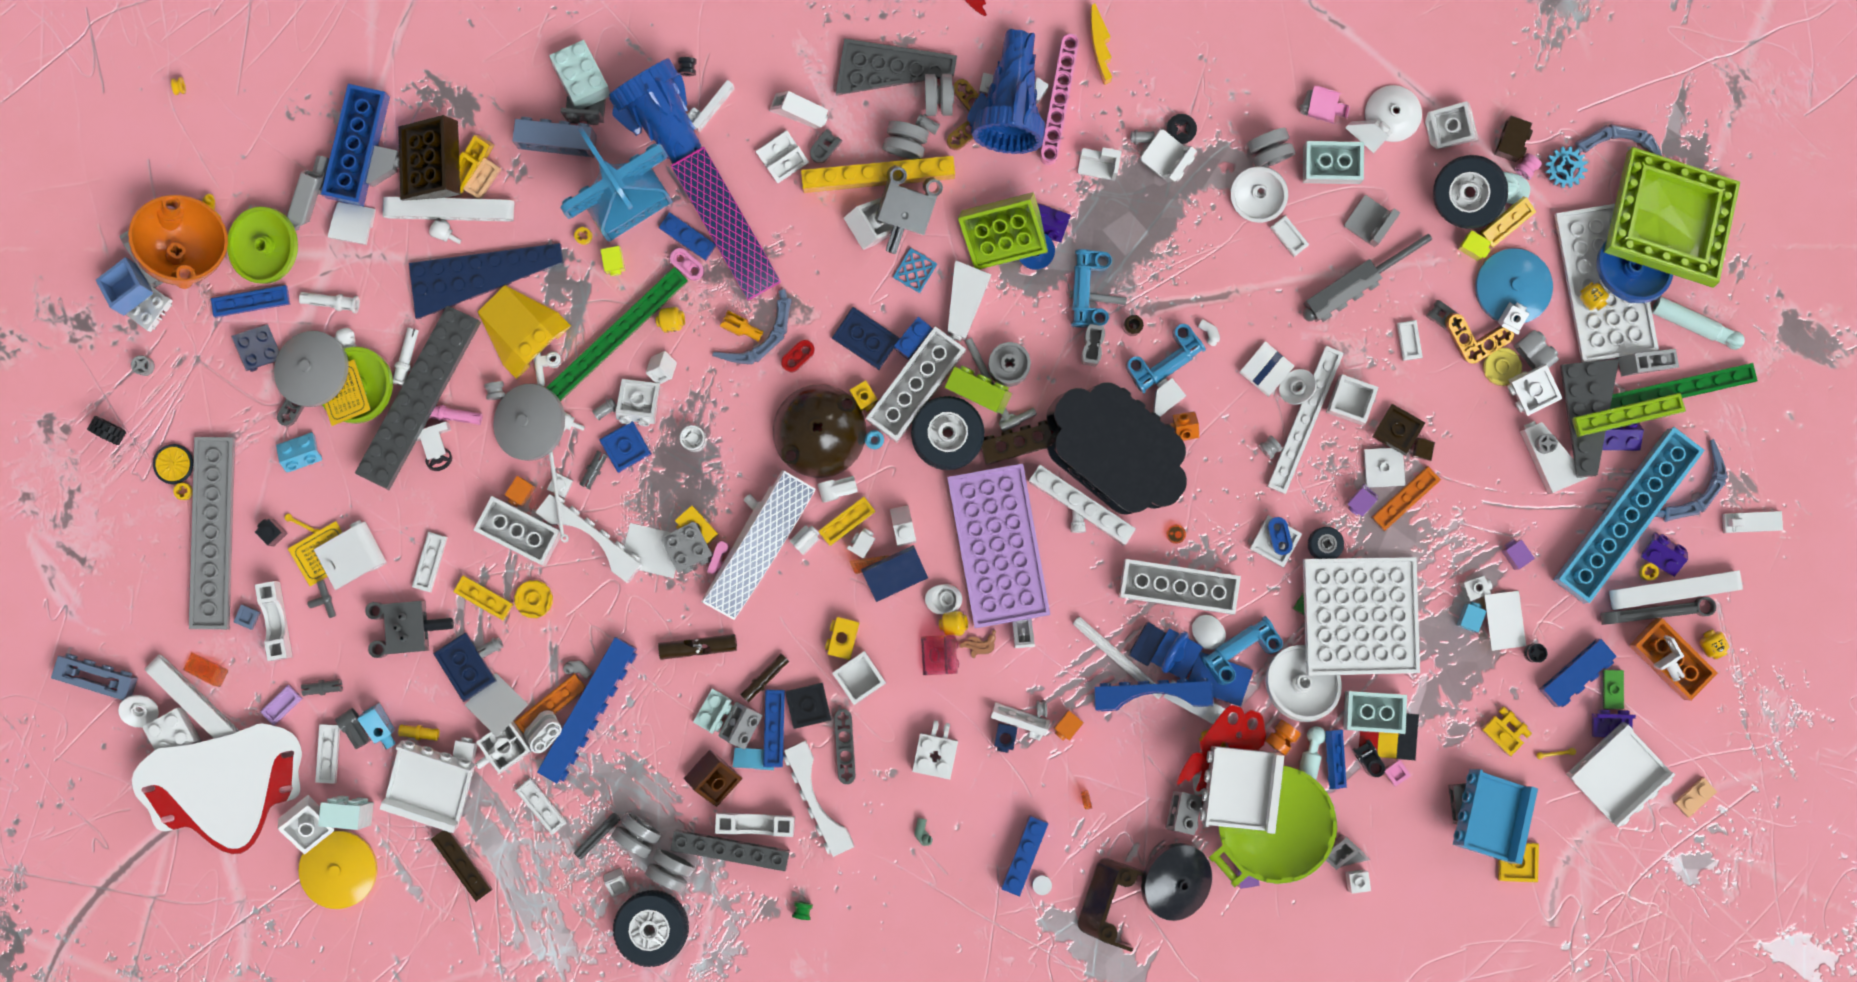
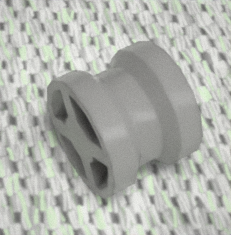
M140 355L132 360L131 368L136 374L148 376L153 373L155 364L152 359Z
M503 381L484 384L488 393L486 395L487 400H497L505 397L502 389L504 386Z
M1552 434L1541 435L1535 440V448L1542 454L1553 452L1558 446L1557 438Z
M1271 435L1267 437L1266 442L1258 445L1270 460L1276 452L1283 450L1279 442Z

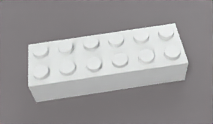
M935 326L866 417V420L898 443L913 423L914 417L920 411L919 409L931 399L964 355L966 349Z
M1124 559L1118 598L1235 615L1241 576Z

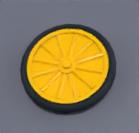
M169 444L162 447L156 453L153 460V469L156 476L167 484L181 483L193 471L194 464L191 453L185 447L178 444Z

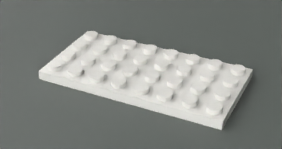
M1615 204L1554 214L1581 363L1619 358L1634 353L1659 351L1650 302L1631 303L1616 297L1604 286L1597 271V255L1601 246L1607 240ZM1591 282L1594 284L1600 283L1609 294V298L1606 300L1608 304L1599 311L1597 309L1588 310L1580 300V291Z

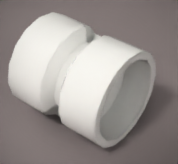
M690 425L685 427L680 433V442L690 452H699L705 448L707 437L701 428Z

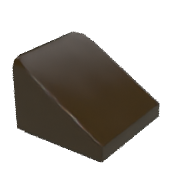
M1416 438L1412 457L1432 461L1435 442Z

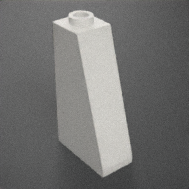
M955 261L948 324V334L956 341L966 340L991 279V274L959 261Z
M1533 421L1524 425L1525 429L1520 431L1548 494L1555 493L1588 478L1576 477L1574 459L1559 441L1556 450L1553 452L1542 454L1536 450L1535 440L1541 435L1552 434L1542 422L1536 424Z

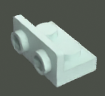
M712 688L693 723L706 729L711 734L715 731L719 732L724 723L721 721L724 714L728 715L733 708L731 704L732 699Z

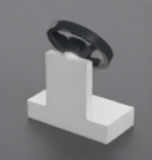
M448 422L424 428L417 441L421 440L426 454V465L432 471H441L447 468L453 459L451 452L444 448L440 436L442 433L451 431ZM446 452L449 453V458L444 456ZM443 461H447L444 465L440 467H432L435 464H440Z

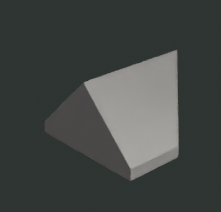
M1342 834L1334 842L1332 851L1326 859L1336 870L1343 866L1370 860L1360 848Z

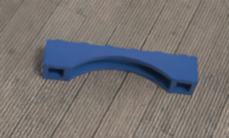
M1197 678L1196 682H1188V679H1178L1177 683H1169V680H1158L1157 684H1150V681H1139L1138 685H1130V682H1119V686H1111V683H1100V687H1095V710L1098 712L1118 711L1131 700L1149 694L1175 696L1188 702L1193 707L1214 706L1213 683L1208 681V678Z

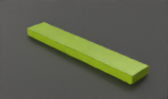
M1681 393L1574 417L1572 422L1577 437L1683 413L1686 409Z

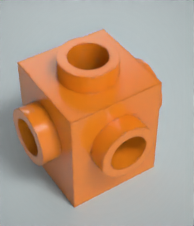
M1195 411L1172 415L1173 423H1170V425L1176 430L1175 433L1183 441L1200 438L1199 422Z

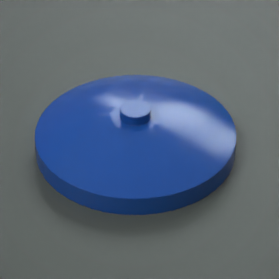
M1607 240L1601 246L1597 255V271L1604 286L1616 297L1631 303H1648L1659 298L1669 288L1673 279L1672 274L1604 253Z

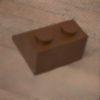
M711 750L684 777V780L695 792L716 807L743 779Z

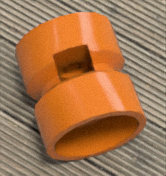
M1281 719L1275 727L1276 732H1271L1265 742L1286 756L1292 748L1291 743H1295L1301 736V733Z

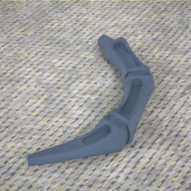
M1614 124L1605 125L1589 136L1576 141L1575 145L1577 147L1572 151L1574 152L1579 149L1578 155H1580L1582 152L1586 153L1604 141L1625 138L1633 140L1638 144L1640 143L1650 153L1662 156L1652 134H1648L1646 130Z
M786 290L778 291L780 300H777V313L773 330H771L763 343L743 353L713 352L712 356L739 364L759 362L784 339V334L787 333L792 299L787 298Z
M1714 439L1709 441L1714 461L1713 478L1710 480L1706 491L1696 498L1695 501L1680 506L1665 507L1655 517H1661L1664 522H1668L1678 518L1699 515L1700 512H1705L1713 499L1725 486L1728 475L1722 455Z

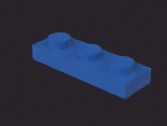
M670 212L659 226L661 231L705 261L716 248L715 243Z
M1343 730L1325 731L1329 789L1347 788Z

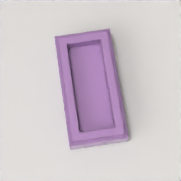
M287 685L260 712L274 726L303 698L291 685Z

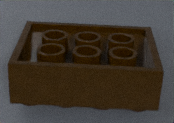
M441 115L398 126L400 200L437 199L460 195L458 121Z

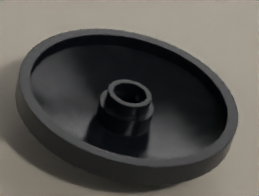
M1175 843L1162 848L1150 859L1142 876L1141 892L1146 906L1158 917L1169 921L1182 920L1191 916L1203 905L1210 892L1212 884L1211 865L1203 852L1189 844Z

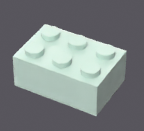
M584 40L549 55L552 66L575 109H584L609 97V87Z
M1306 141L1303 145V183L1360 184L1364 180V142Z
M1345 691L1343 730L1405 734L1407 695Z
M349 796L327 798V801L320 804L318 826L359 830L371 826L374 802H368V798L361 797L349 800Z

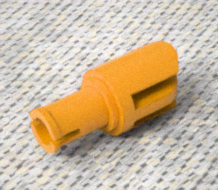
M727 310L723 321L719 325L721 328L739 337L744 334L757 342L760 341L764 332L750 325L748 319L730 310Z

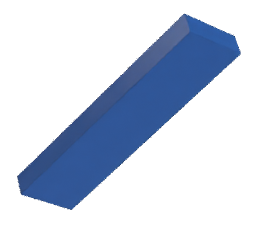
M287 285L210 298L213 317L215 318L290 305Z
M765 690L763 767L783 768L785 690Z

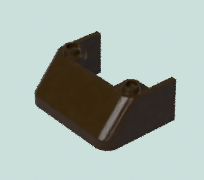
M1109 858L1099 860L1077 924L1079 929L1083 933L1104 943L1133 952L1134 948L1131 944L1116 939L1117 929L1113 924L1106 922L1117 886H1132L1136 882L1137 876H1143L1144 871Z

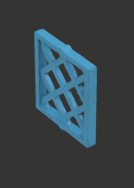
M910 248L893 278L905 284L906 287L921 293L937 263ZM912 254L919 255L920 259L914 260ZM910 255L911 261L906 262L907 258ZM924 260L931 262L932 265L925 267ZM921 261L923 268L916 269L915 262ZM912 263L914 270L907 271L905 265ZM903 267V268H904V272H903V273H899L900 270H901V268ZM932 268L927 276L926 269ZM924 270L925 277L918 278L917 272ZM915 273L916 279L909 280L908 274ZM906 275L907 281L904 282L899 279V276ZM925 279V281H924V283L922 284V286H920V282H919V281ZM917 281L918 288H914L910 283Z

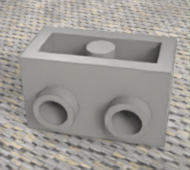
M735 702L718 736L728 743L745 750L763 715L752 708Z
M1173 791L1166 829L1195 835V831L1198 828L1199 812L1202 809V797Z

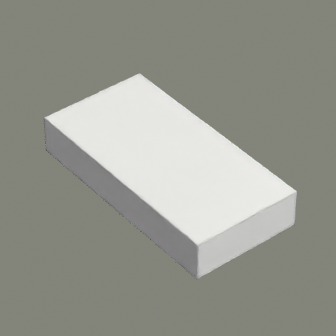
M1286 215L1270 227L1293 257L1309 246V243Z
M1417 320L1397 323L1402 361L1423 358Z

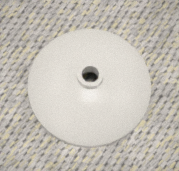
M1390 85L1378 89L1369 98L1365 107V121L1379 120L1380 122H1385L1390 127L1392 134L1385 140L1387 142H1400L1409 138L1418 129L1422 119V108L1419 100L1410 90L1402 86ZM1393 108H1397L1399 113L1395 114Z
M1254 166L1242 171L1234 180L1231 188V201L1235 210L1243 218L1257 223L1268 222L1278 217L1285 209L1288 201V187L1283 177L1275 170L1265 166ZM1258 189H1264V193H1259Z

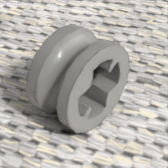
M1037 700V717L1040 718L1041 715L1047 717V701L1040 702Z

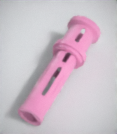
M445 405L435 406L429 418L438 419L440 422L452 420L481 425L483 414L450 409Z

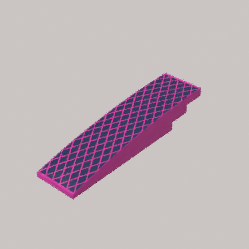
M701 147L670 165L747 300L749 301L781 283L705 147Z

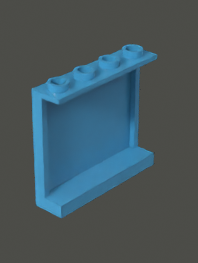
M1469 769L1466 777L1465 791L1462 795V805L1458 813V823L1453 835V845L1508 863L1522 864L1538 788L1523 786L1484 773L1481 769Z

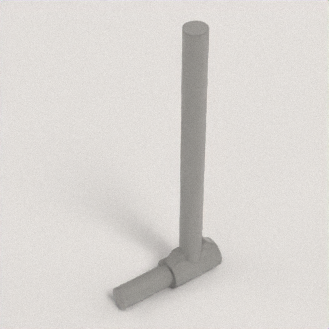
M967 339L965 342L981 375L991 378L973 339ZM1005 408L1003 414H1001L1002 418L1000 419L999 426L1002 432L1019 425L1020 422L1037 415V413L1032 408L1016 416L1009 414Z

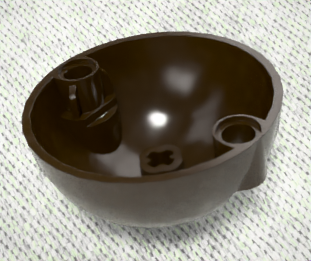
M822 384L803 387L788 396L779 407L773 424V440L781 459L794 471L815 478L834 476L849 468L861 454L867 433L863 412L854 397L839 388ZM851 400L853 402L852 407L844 409L842 407L843 401ZM822 424L823 426H821V428L823 430L821 432H819L818 430L814 432L813 429L815 428L813 425ZM794 451L796 453L795 460H786L787 452Z

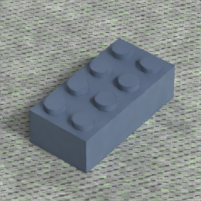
M521 117V119H515L512 142L521 150L594 158V154L577 128L583 127L594 146H596L597 135L592 127L585 123H578L577 126L570 125V122L567 121L551 123V120L548 119L532 121L530 117Z

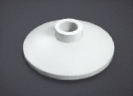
M1304 369L1291 371L1280 383V396L1289 404H1302L1308 401L1315 393L1316 379L1311 372Z
M132 695L125 698L120 703L118 709L120 718L126 724L142 728L156 720L159 715L157 704L152 699L142 695Z

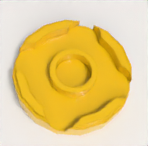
M529 580L517 588L514 595V603L517 610L523 616L539 618L550 611L553 604V594L545 583L538 580Z

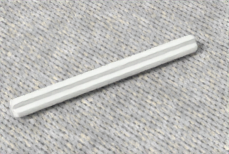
M1081 617L1076 618L1073 625L1137 682L1150 681V684H1156ZM1152 694V695H1153L1154 697H1156L1157 699H1159L1163 694Z

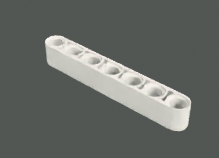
M383 197V217L389 219L510 222L514 221L515 201L461 198L402 201L400 197Z
M1738 570L1610 590L1609 596L1611 608L1616 610L1743 590L1741 573Z
M158 654L145 668V671L214 739L239 731L165 657Z

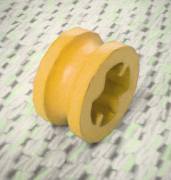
M178 77V80L172 78L171 87L175 95H179V93L186 94L183 78Z
M580 227L574 233L575 240L581 245H587L592 240L593 235L588 228ZM586 231L588 233L586 234L588 238L586 240L582 239L580 241L579 238L581 237L579 236V233H585Z
M179 483L174 487L173 493L179 500H188L193 495V488L187 483ZM183 486L184 489L188 490V492L184 494V497H182V494H179V491L182 490Z
M1644 564L1639 569V575L1646 581L1655 580L1659 575V569L1654 564ZM1647 567L1648 569L1653 570V573H1651V577L1649 575H1645Z

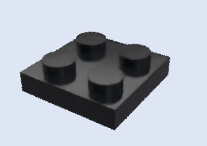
M823 683L785 691L794 729L832 720Z

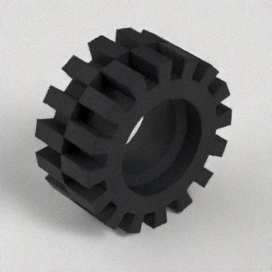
M98 416L93 417L87 428L88 431L116 445H120L126 434L124 429Z

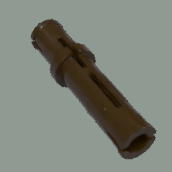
M780 653L756 679L752 680V683L740 695L749 703L760 691L765 689L764 687L790 661Z

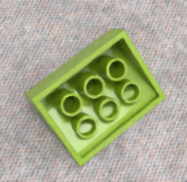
M1034 192L961 211L958 217L974 268L983 269L1048 252L1040 210Z

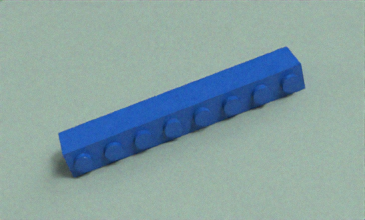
M618 637L614 638L537 773L556 784L566 780L570 773L567 771L570 764L574 765L579 757L577 752L580 747L584 748L589 740L587 735L590 730L594 731L599 721L597 718L599 714H604L609 705L606 703L609 697L613 698L617 692L618 687L616 685L618 681H623L628 672L626 670L628 664H632L638 655L635 653L637 648Z

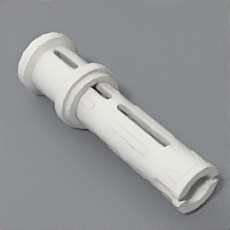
M301 292L299 295L300 304L331 307L337 311L349 310L357 313L360 306L358 296L352 298L344 297L342 294L329 296Z
M407 328L399 361L394 365L396 369L393 376V384L403 386L408 372L411 371L410 361L419 330Z

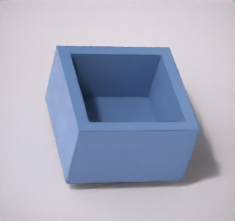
M126 257L96 279L109 307L123 316L153 294L149 283L136 263Z

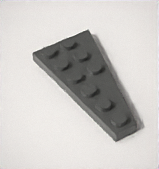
M844 39L836 96L925 81V74H935L937 79L942 74L952 73V76H954L957 56Z
M1619 359L1562 364L1560 366L1577 478L1598 475L1606 431L1577 437L1572 419L1610 409Z

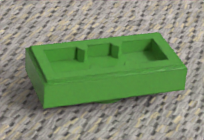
M1603 670V709H1624V670Z

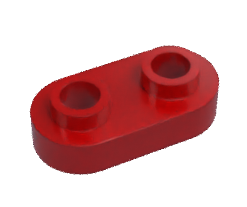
M808 340L798 342L783 356L781 361L783 369L790 373L799 370L813 357L815 353L813 343ZM804 347L809 348V352L806 354L802 353ZM794 360L795 365L792 367L789 366L788 361Z

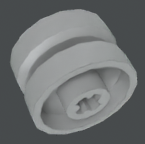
M952 73L940 76V86H937L935 74H925L926 116H936L937 104H941V114L943 116L953 115L954 86H952Z
M889 121L887 133L890 137L884 139L882 149L899 157L912 160L922 159L925 148L921 144L927 143L929 132L914 124Z
M1286 128L1267 132L1247 143L1249 152L1258 154L1253 159L1255 166L1269 167L1295 155L1296 152L1293 144L1285 143L1289 139Z
M1006 342L998 345L989 357L988 369L990 376L995 382L1008 387L1020 384L1025 380L1030 371L1031 360L1029 353L1018 343ZM1007 362H1011L1013 367L1009 366L1007 368L1005 365Z
M626 812L621 819L624 827H616L611 836L629 851L642 858H647L652 851L649 843L656 844L662 834L645 820Z
M658 848L653 856L657 864H649L645 875L664 887L677 892H683L687 885V881L683 877H690L695 866L671 852Z

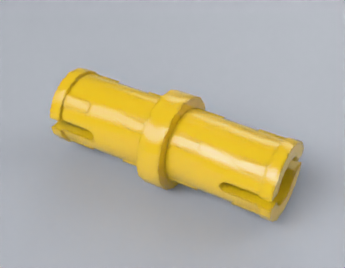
M401 724L398 729L399 737H411L419 741L421 739L438 741L440 734L439 729L424 728L422 725H417L416 727Z

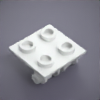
M152 286L150 287L153 294L126 314L150 332L153 329L155 330L160 321L157 319L162 321L159 315H166L162 311L167 312L173 300Z

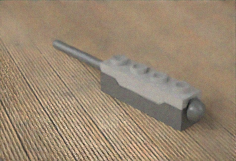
M1430 234L1425 235L1377 267L1374 266L1370 259L1305 301L1303 303L1306 307L1303 311L1304 319L1307 321L1315 320V322L1320 319L1322 322L1332 317L1331 312L1335 309L1338 312L1348 306L1346 302L1351 299L1356 301L1364 295L1362 292L1367 288L1371 291L1379 286L1378 281L1382 279L1380 274L1430 242L1432 237Z

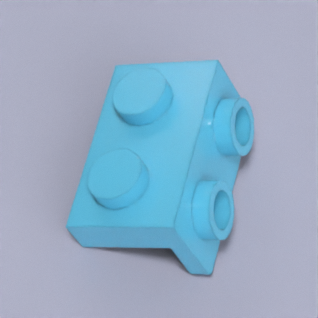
M313 432L276 445L279 463L287 473L322 461Z

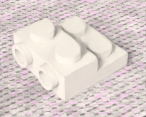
M1546 364L1529 372L1525 371L1508 380L1510 385L1507 388L1512 396L1515 395L1518 400L1515 402L1517 409L1520 413L1524 412L1527 416L1563 399Z
M622 379L615 412L616 419L623 424H630L631 421L638 422L641 426L655 424L660 383Z

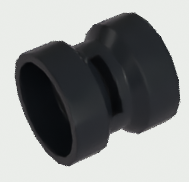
M1529 644L1524 649V657L1531 663H1541L1548 655L1546 647L1542 644Z

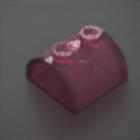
M956 635L921 637L923 675L958 674L959 660L957 659L956 651L958 648Z

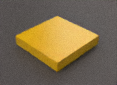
M1526 843L1522 864H1512L1498 860V881L1538 883L1539 843Z

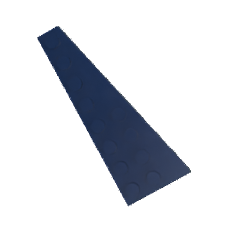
M558 243L409 263L415 318L422 319V317L445 309L446 306L453 307L458 303L494 291L499 287L509 285L522 278H527L537 272L563 264L562 246Z

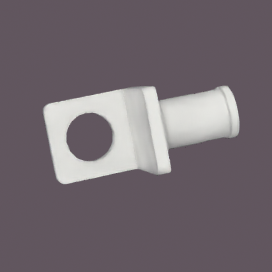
M1665 635L1664 639L1672 653L1656 662L1654 667L1660 670L1667 668L1672 680L1678 681L1681 680L1679 676L1681 678L1685 676L1677 663L1684 655L1675 639Z

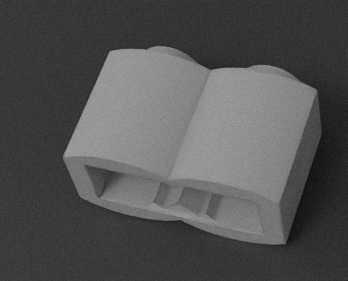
M1093 324L1088 326L1084 336L1085 347L1081 354L1083 365L1096 367L1102 356L1101 344L1105 338L1104 326Z
M1536 330L1527 334L1514 347L1532 370L1543 364L1550 368L1559 360L1557 357L1558 352L1552 346L1549 347L1545 342V336Z

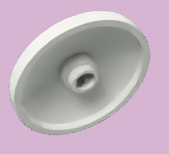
M1295 645L1282 650L1272 659L1267 668L1265 682L1268 696L1278 711L1290 719L1300 722L1319 720L1329 714L1336 707L1340 699L1342 690L1340 675H1306L1305 645Z

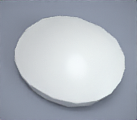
M949 584L936 585L926 593L925 603L928 609L936 614L954 612L962 604V594L955 586Z
M1202 615L1193 622L1192 632L1196 641L1201 646L1214 650L1224 643L1226 632L1218 619L1210 615Z

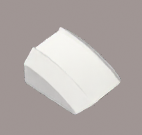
M1466 101L1428 112L1425 124L1430 144L1434 148L1441 149L1478 140L1469 102Z

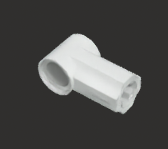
M854 476L817 484L822 503L858 492Z

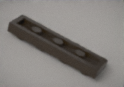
M442 830L431 838V841L475 902L493 890L451 832Z

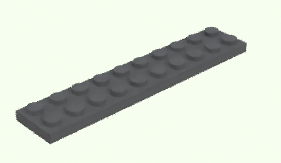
M446 306L355 474L390 490L481 324L478 319Z

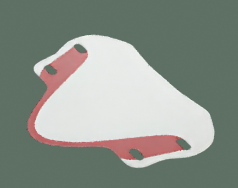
M261 723L227 736L199 743L159 748L154 750L137 766L132 777L133 791L139 801L148 809L152 822L158 830L166 832L188 827L196 831L219 850L230 854H241L256 842L270 808L275 804L293 800L300 794L298 770L302 757L301 746L293 733L281 727ZM294 751V755L291 757H281L283 752ZM291 785L293 787L289 792L280 793L279 791L284 786ZM155 786L154 791L147 793L141 791L143 787ZM169 815L174 816L173 821L166 823L161 822L162 817Z

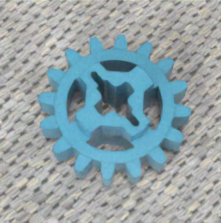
M1561 147L1560 153L1554 150V156L1549 155L1547 157L1550 162L1545 163V166L1549 167L1545 173H1550L1551 175L1548 180H1555L1554 186L1560 183V188H1564L1566 184L1568 188H1571L1573 183L1575 185L1580 184L1578 179L1583 180L1585 178L1582 173L1588 171V169L1584 168V165L1588 162L1582 161L1585 155L1579 156V149L1572 152V147H1568L1567 151L1564 147ZM1569 155L1575 158L1576 161L1571 160ZM1560 157L1558 165L1554 166L1556 159ZM1565 164H1566L1567 166L1569 165V166H1570V169H1568V170L1564 169V170H1563L1562 166H1564ZM1575 169H1578L1576 176L1573 178V172ZM1556 173L1563 176V179L1559 178Z

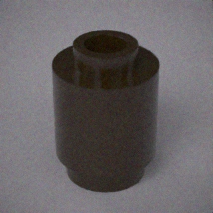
M1137 315L1127 317L1123 324L1124 332L1129 336L1138 335L1143 329V320ZM1135 324L1136 329H1131L1129 325Z

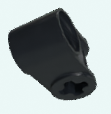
M1369 739L1359 748L1352 749L1356 759L1369 776L1380 777L1384 774L1385 765ZM1373 763H1377L1380 767L1377 774L1371 772V765Z

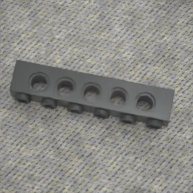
M677 829L674 831L670 850L779 871L787 870L790 850Z

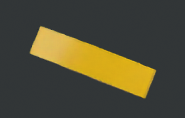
M1094 3L1090 9L1092 47L1097 68L1104 85H1106L1113 78L1107 67V63L1111 61L1112 57L1106 43L1110 42L1111 36Z

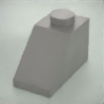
M374 146L366 183L369 186L375 187L397 173L399 168V152Z

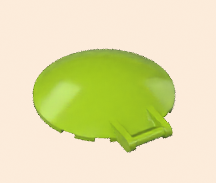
M1283 766L1275 834L1262 830L1219 826V834L1223 845L1208 858L1218 865L1230 879V884L1234 888L1248 876L1274 884L1291 883L1301 880L1315 872L1326 861L1332 851L1337 834V819L1331 798L1323 786L1312 776L1298 769ZM1223 852L1242 872L1238 877L1220 857Z

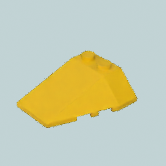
M506 285L478 311L503 366L516 379L530 367L529 363L554 338L559 339L571 327L555 310Z

